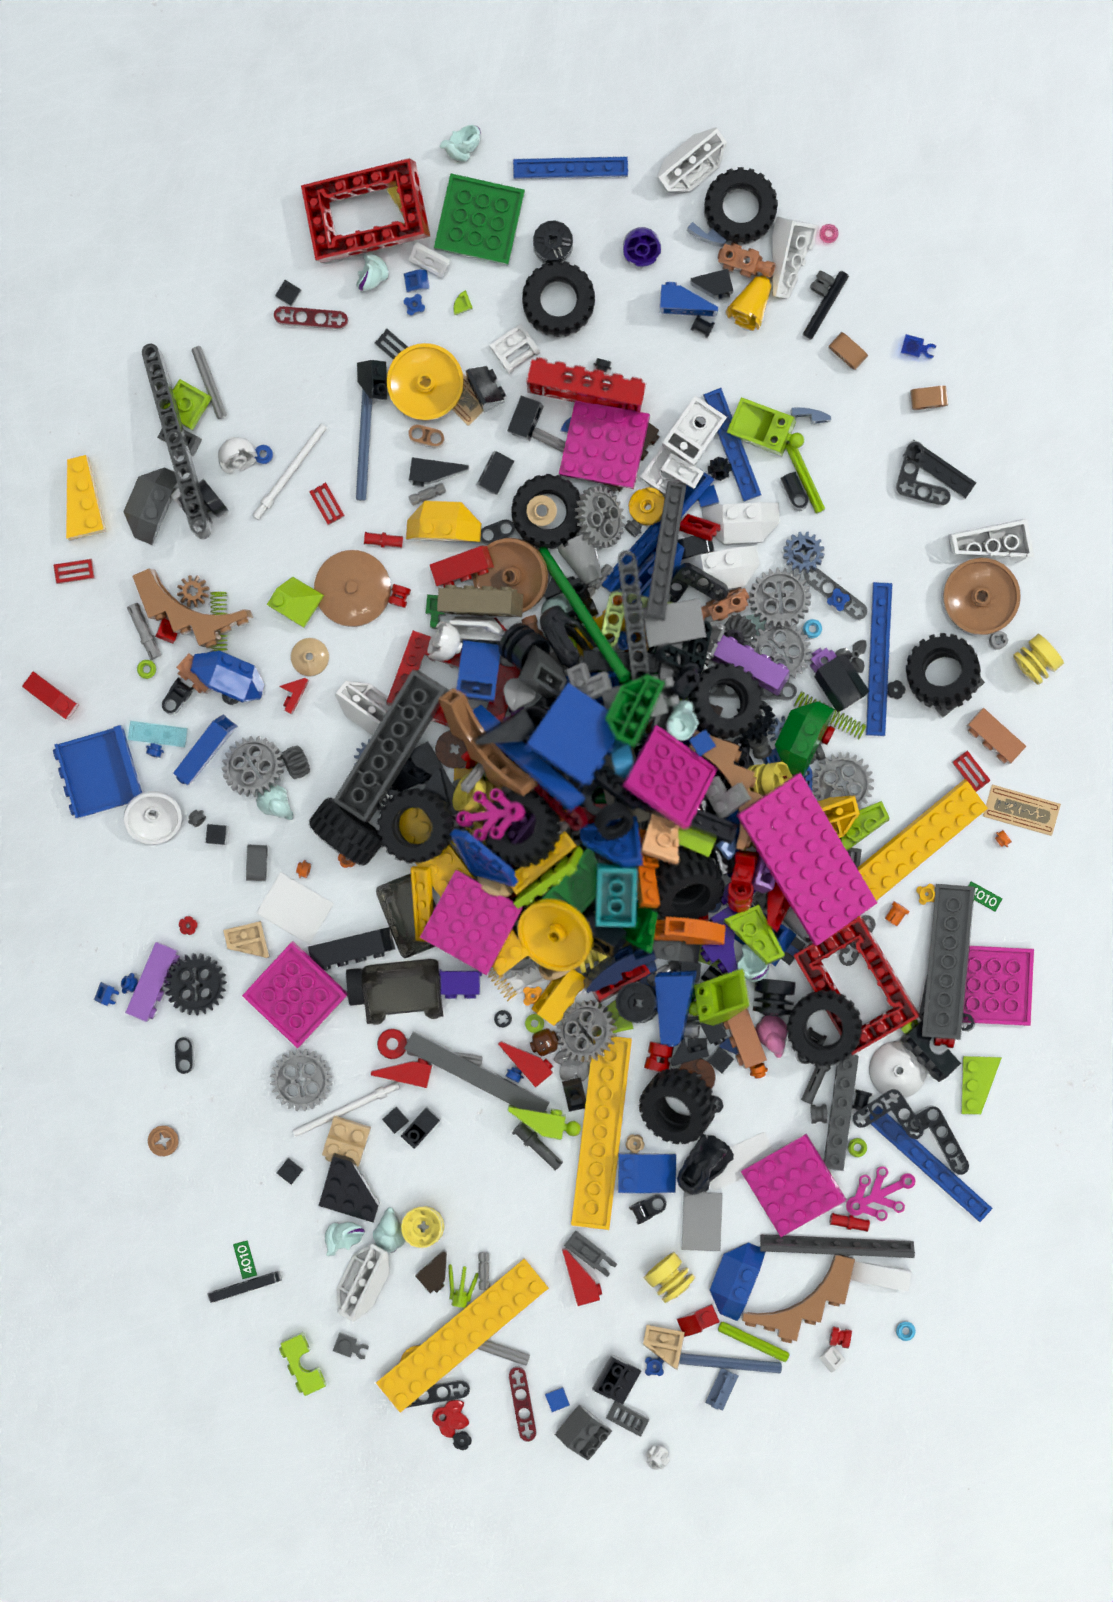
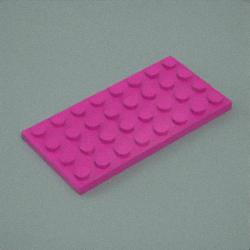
M797 773L737 814L738 819L814 945H819L877 904L876 899L801 773Z

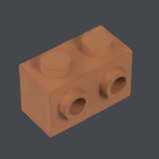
M188 653L176 667L180 670L177 674L185 681L189 678L194 683L192 687L200 694L202 691L208 694L211 689L207 688L198 679L196 674L190 671L193 656Z

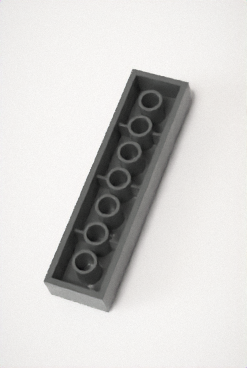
M412 670L333 802L362 821H371L441 706L439 698L447 693L449 689L421 671Z

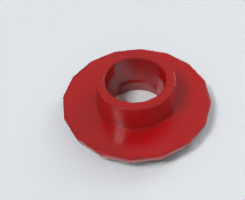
M387 1029L381 1033L377 1041V1047L381 1055L388 1059H397L406 1052L404 1048L407 1044V1038L400 1030ZM390 1038H394L398 1042V1047L395 1050L387 1047V1041Z

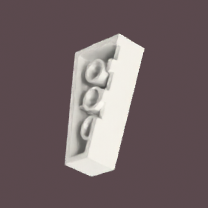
M1027 519L949 534L951 550L954 554L1034 557Z

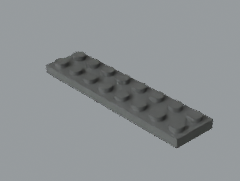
M936 884L922 1037L961 1040L975 887Z

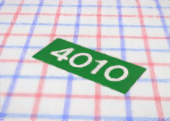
M971 881L968 886L975 887L974 900L996 912L1003 898Z
M248 1240L233 1244L242 1279L257 1276Z

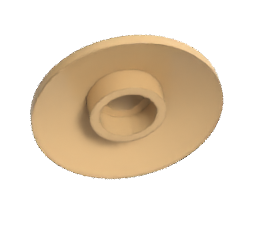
M305 638L297 642L293 647L291 662L295 670L300 674L315 676L327 667L329 653L321 641L315 638ZM308 653L313 654V658L311 660L306 659V655Z
M482 877L477 878V881L483 885L481 889L493 896L501 895L508 897L514 892L508 885Z

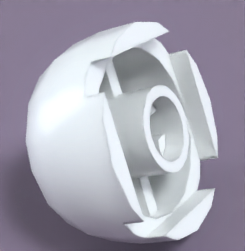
M230 437L221 445L218 451L219 464L226 473H234L233 470L238 468L239 471H243L256 462V458H254L257 457L256 450L244 438Z
M440 621L435 627L439 630L436 634L432 633L427 653L430 654L428 655L429 658L445 661L453 658L456 653L459 654L462 643L460 642L458 630L453 625Z

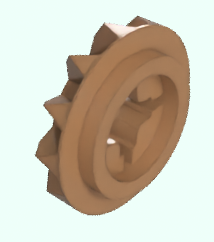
M158 1126L148 1136V1146L158 1156L171 1155L179 1144L178 1135L174 1129L168 1126ZM161 1134L164 1138H171L166 1142V1148L163 1144H156L161 1139Z

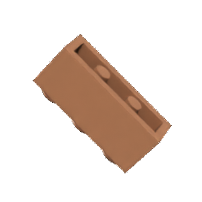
M982 708L966 725L969 728L968 732L973 737L982 739L984 741L982 745L989 751L993 749L998 754L996 757L1004 764L1006 762L1011 764L1026 748L1024 743L985 708Z
M747 1008L730 1020L722 1022L725 1030L729 1029L731 1034L729 1041L732 1048L736 1047L738 1055L735 1056L739 1066L742 1065L746 1069L767 1061Z

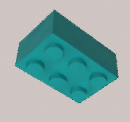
M597 864L596 926L635 927L636 866L623 868L618 864Z

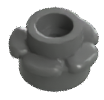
M633 519L632 522L627 520L628 523L624 526L627 532L634 537L642 533L640 530L642 526Z
M194 810L188 817V823L194 827L200 826L206 819V816L203 814L204 811L200 810L198 812Z

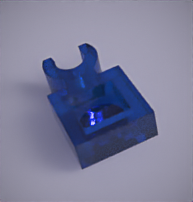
M906 334L900 354L919 359L921 353L927 359H933L934 355L928 354L927 349H936V345L932 343L923 345L924 339Z

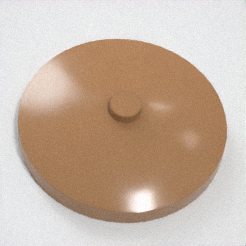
M517 538L499 539L487 545L494 568L489 569L488 574L478 576V574L473 575L474 586L481 588V590L482 586H490L499 590L500 587L517 589L518 593L523 594L522 613L536 606L542 599L548 584V570L541 553L532 544Z
M359 550L342 551L328 558L320 567L314 583V589L324 595L318 605L321 611L333 622L347 627L363 626L377 619L386 609L391 595L390 578L385 567L374 556Z
M975 558L959 565L949 575L943 590V603L948 617L958 628L975 635H988L1003 629L1013 620L1020 605L1021 595L1016 577L1004 564L989 558Z

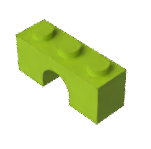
M303 1332L282 1341L279 1350L283 1358L287 1357L289 1362L287 1367L292 1376L295 1375L298 1381L295 1384L299 1393L303 1392L304 1396H307L326 1387L327 1383L319 1367L307 1370L300 1364V1357L310 1351Z

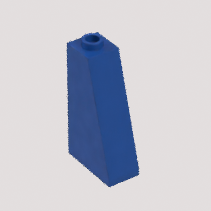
M224 714L213 720L173 772L176 775V779L182 784L189 785L238 726Z
M696 971L658 972L655 976L660 1042L668 1047L677 1046L683 1040L697 975Z

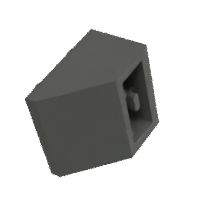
M532 645L518 680L545 698H558L567 681L562 664L537 646Z
M579 1405L555 1435L567 1448L589 1460L608 1438L612 1430L590 1411Z

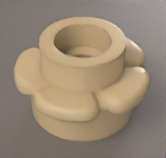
M632 1134L627 1138L626 1148L631 1150L632 1153H638L644 1148L645 1144L640 1135Z

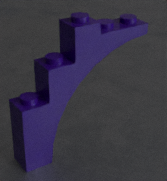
M730 883L724 886V894L721 896L722 899L720 901L722 905L726 904L727 908L709 920L710 922L726 926L725 945H703L701 947L702 952L700 953L704 961H709L711 965L718 961L719 964L717 966L722 974L738 970L734 950L735 933L724 922L726 918L739 913L733 911L728 906L727 898Z

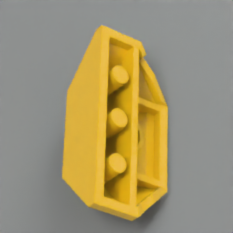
M424 501L407 520L406 539L480 542L482 523L462 502Z
M855 796L830 797L818 801L839 838L845 836L855 819L860 815Z

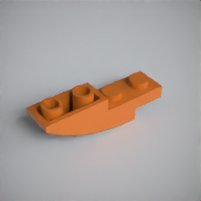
M639 829L641 848L646 834V830ZM642 853L643 865L636 866L639 906L657 908L660 906L655 869L659 867L658 858Z
M666 917L665 920L656 921L654 940L685 941L686 944L725 945L726 926L697 919Z

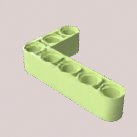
M613 591L609 595L601 629L604 636L607 633L614 635V640L610 642L612 647L618 642L624 616L623 601L621 604L615 605L612 603V599L616 595L622 596L621 591ZM632 593L626 597L628 603H632L633 600L637 599L636 594ZM641 596L642 608L647 607L649 597ZM611 614H616L619 619L617 623L611 624L608 622V617Z

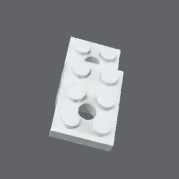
M694 396L640 478L664 495L666 494L667 482L682 484L681 481L672 476L665 478L661 474V469L670 453L695 466L727 417L697 396ZM698 417L703 418L706 422L702 428H698L694 423Z

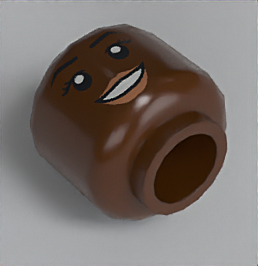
M546 1028L532 1035L530 1046L534 1053L537 1052L540 1056H545L558 1049L559 1039L554 1030L551 1031L549 1028Z

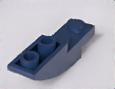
M629 945L620 949L613 958L608 956L595 966L584 979L586 992H595L602 987L614 985L623 980V972L632 971L638 966L647 965L657 960L654 948L649 953L641 948L633 951L632 946Z

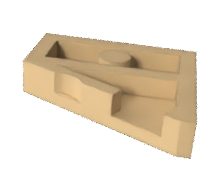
M261 921L223 930L227 949L265 958L270 957Z
M647 1325L643 1345L671 1367L678 1370L685 1332Z

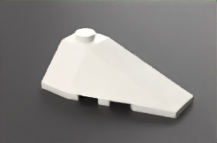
M776 217L772 235V256L775 263L773 296L789 299L798 280V271L807 261L805 260L808 250H812L815 244L819 225Z

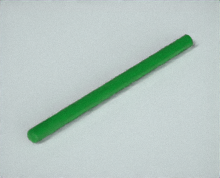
M540 547L538 551L545 560L547 570L619 680L621 682L627 680L630 674L549 550L545 547Z

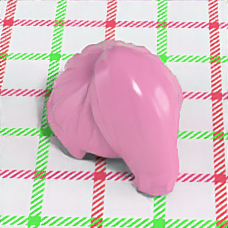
M765 1015L760 1023L757 1024L755 1028L760 1043L773 1052L777 1058H781L784 1053L785 1039L788 1033L787 1025L778 1016Z

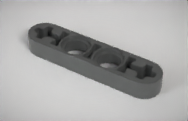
M810 568L809 572L813 573L814 570ZM818 568L815 570L818 579L825 578L819 587L816 586L819 582L815 579L810 581V575L805 572L804 579L827 599L833 594V592L826 593L823 591V585L827 582L831 583L834 589L838 588L843 594H848L850 600L844 605L843 611L855 620H861L867 615L865 604ZM852 600L856 602L853 606L863 608V615L859 614L856 616L854 614L856 611L853 608H850V611L846 609L851 605Z

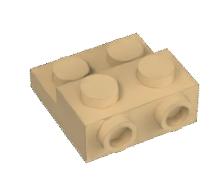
M334 1116L322 1155L326 1156L325 1159L330 1162L334 1153L353 1158L356 1166L359 1167L371 1127Z

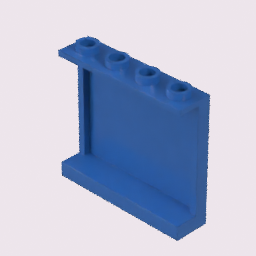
M568 683L523 749L528 753L534 751L581 783L579 788L582 789L585 784L589 786L595 777L592 773L595 769L599 770L605 762L602 759L606 753L609 755L616 746L613 744L616 738L605 720L609 710Z
M122 725L64 743L54 744L53 754L55 760H59L61 766L58 768L61 779L64 778L65 780L64 792L66 797H70L71 804H69L71 815H75V818L85 817L126 805L134 797L142 793Z

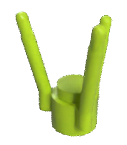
M449 1264V1299L452 1300L451 1305L466 1308L467 1302L471 1301V1295L479 1274H475L467 1293L464 1290L467 1268L464 1266L461 1274L460 1288L455 1290L454 1293L452 1265Z

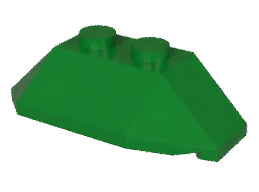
M647 674L620 687L605 718L616 740L632 747L636 746L655 710L665 685L664 681Z
M816 701L790 711L775 743V747L781 762L787 764L791 774L801 773L804 778L835 711L834 708Z

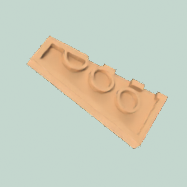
M651 813L641 852L677 865L679 863V826L670 820Z

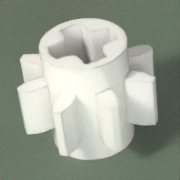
M652 1446L645 1455L648 1458V1466L654 1470L659 1468L663 1470L670 1462V1459L667 1458L669 1453L662 1446Z

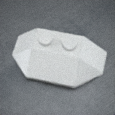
M716 127L694 134L664 159L657 177L668 192H690L719 168L724 147L727 144L726 140Z
M779 503L722 504L702 508L703 519L720 524L721 530L717 532L715 537L723 544L763 542L780 523Z
M756 546L721 550L681 560L682 564L691 563L724 582L728 589L744 587L760 565ZM690 570L684 571L683 574H690ZM701 578L698 580V583L701 586H705L709 583L708 580L705 578Z
M465 614L463 617L456 616L448 622L458 630L462 645L463 640L499 645L505 633L496 620L488 615L474 617Z
M345 681L335 694L345 716L372 736L390 708L386 703L388 697L369 683Z
M370 1244L368 1247L353 1254L337 1287L338 1314L354 1322L373 1308L390 1273L387 1251L375 1244Z

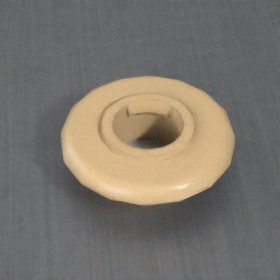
M539 495L529 501L526 512L532 523L538 526H545L554 521L557 508L551 498ZM539 505L546 506L547 514L545 516L537 514L536 508Z

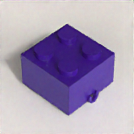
M439 969L441 995H445V999H456L457 995H464V999H475L476 995H480V976H482V972L441 971Z

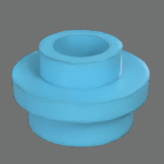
M810 619L803 625V632L808 638H816L822 632V625L818 620ZM809 626H815L816 631L810 632Z
M901 1322L896 1328L897 1336L903 1341H909L915 1336V1327L910 1322ZM903 1328H909V1333L903 1334Z

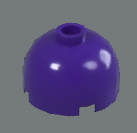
M637 227L625 236L623 253L626 260L635 263V266H648L653 264L661 254V242L658 235L652 229Z

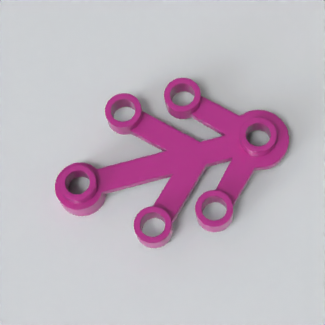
M495 788L491 791L490 797L495 801H499L505 807V809L499 810L487 798L484 792L476 791L473 795L474 801L482 804L488 811L472 814L467 811H461L457 814L456 820L460 826L466 828L470 827L474 821L488 820L481 829L474 831L473 837L478 841H484L490 831L491 837L501 839L504 831L512 822L520 821L524 817L525 810L523 806L517 802L511 803L501 790ZM500 818H505L499 827H493Z
M880 1166L876 1170L877 1176L870 1195L863 1198L866 1186L871 1183V1178L863 1174L859 1178L856 1195L848 1199L846 1209L854 1216L865 1213L876 1217L879 1221H885L888 1217L885 1210H876L866 1205L875 1202L892 1208L897 1213H902L905 1210L903 1202L893 1201L884 1197L901 1188H912L916 1182L915 1177L910 1173H904L901 1175L900 1181L881 1189L883 1180L888 1175V1169ZM885 1169V1175H879V1170ZM867 1177L868 1183L863 1184L861 1182L862 1178ZM906 1178H911L909 1185H906L904 1182ZM854 1203H859L857 1210L852 1207ZM896 1204H902V1209L896 1210ZM879 1212H884L885 1217L880 1219L878 1217Z

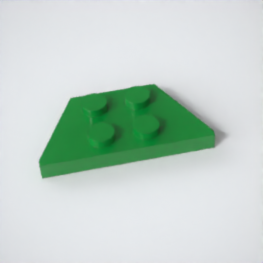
M587 848L576 866L577 870L570 876L565 875L562 877L563 880L558 885L553 886L541 900L555 899L563 901L582 913L596 898L598 862L594 852Z
M636 902L635 927L621 926L627 931L626 941L651 953L658 913L647 907H641Z

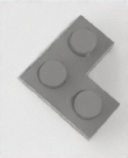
M584 662L567 670L570 684L593 700L613 691L608 673L606 672L590 677L587 664Z
M719 776L713 778L706 792V796L715 812L722 819L727 818L751 800L742 783L736 784L727 791Z

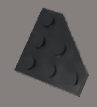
M334 1153L318 1206L374 1223L379 1201L373 1196L364 1176L356 1168L353 1158Z

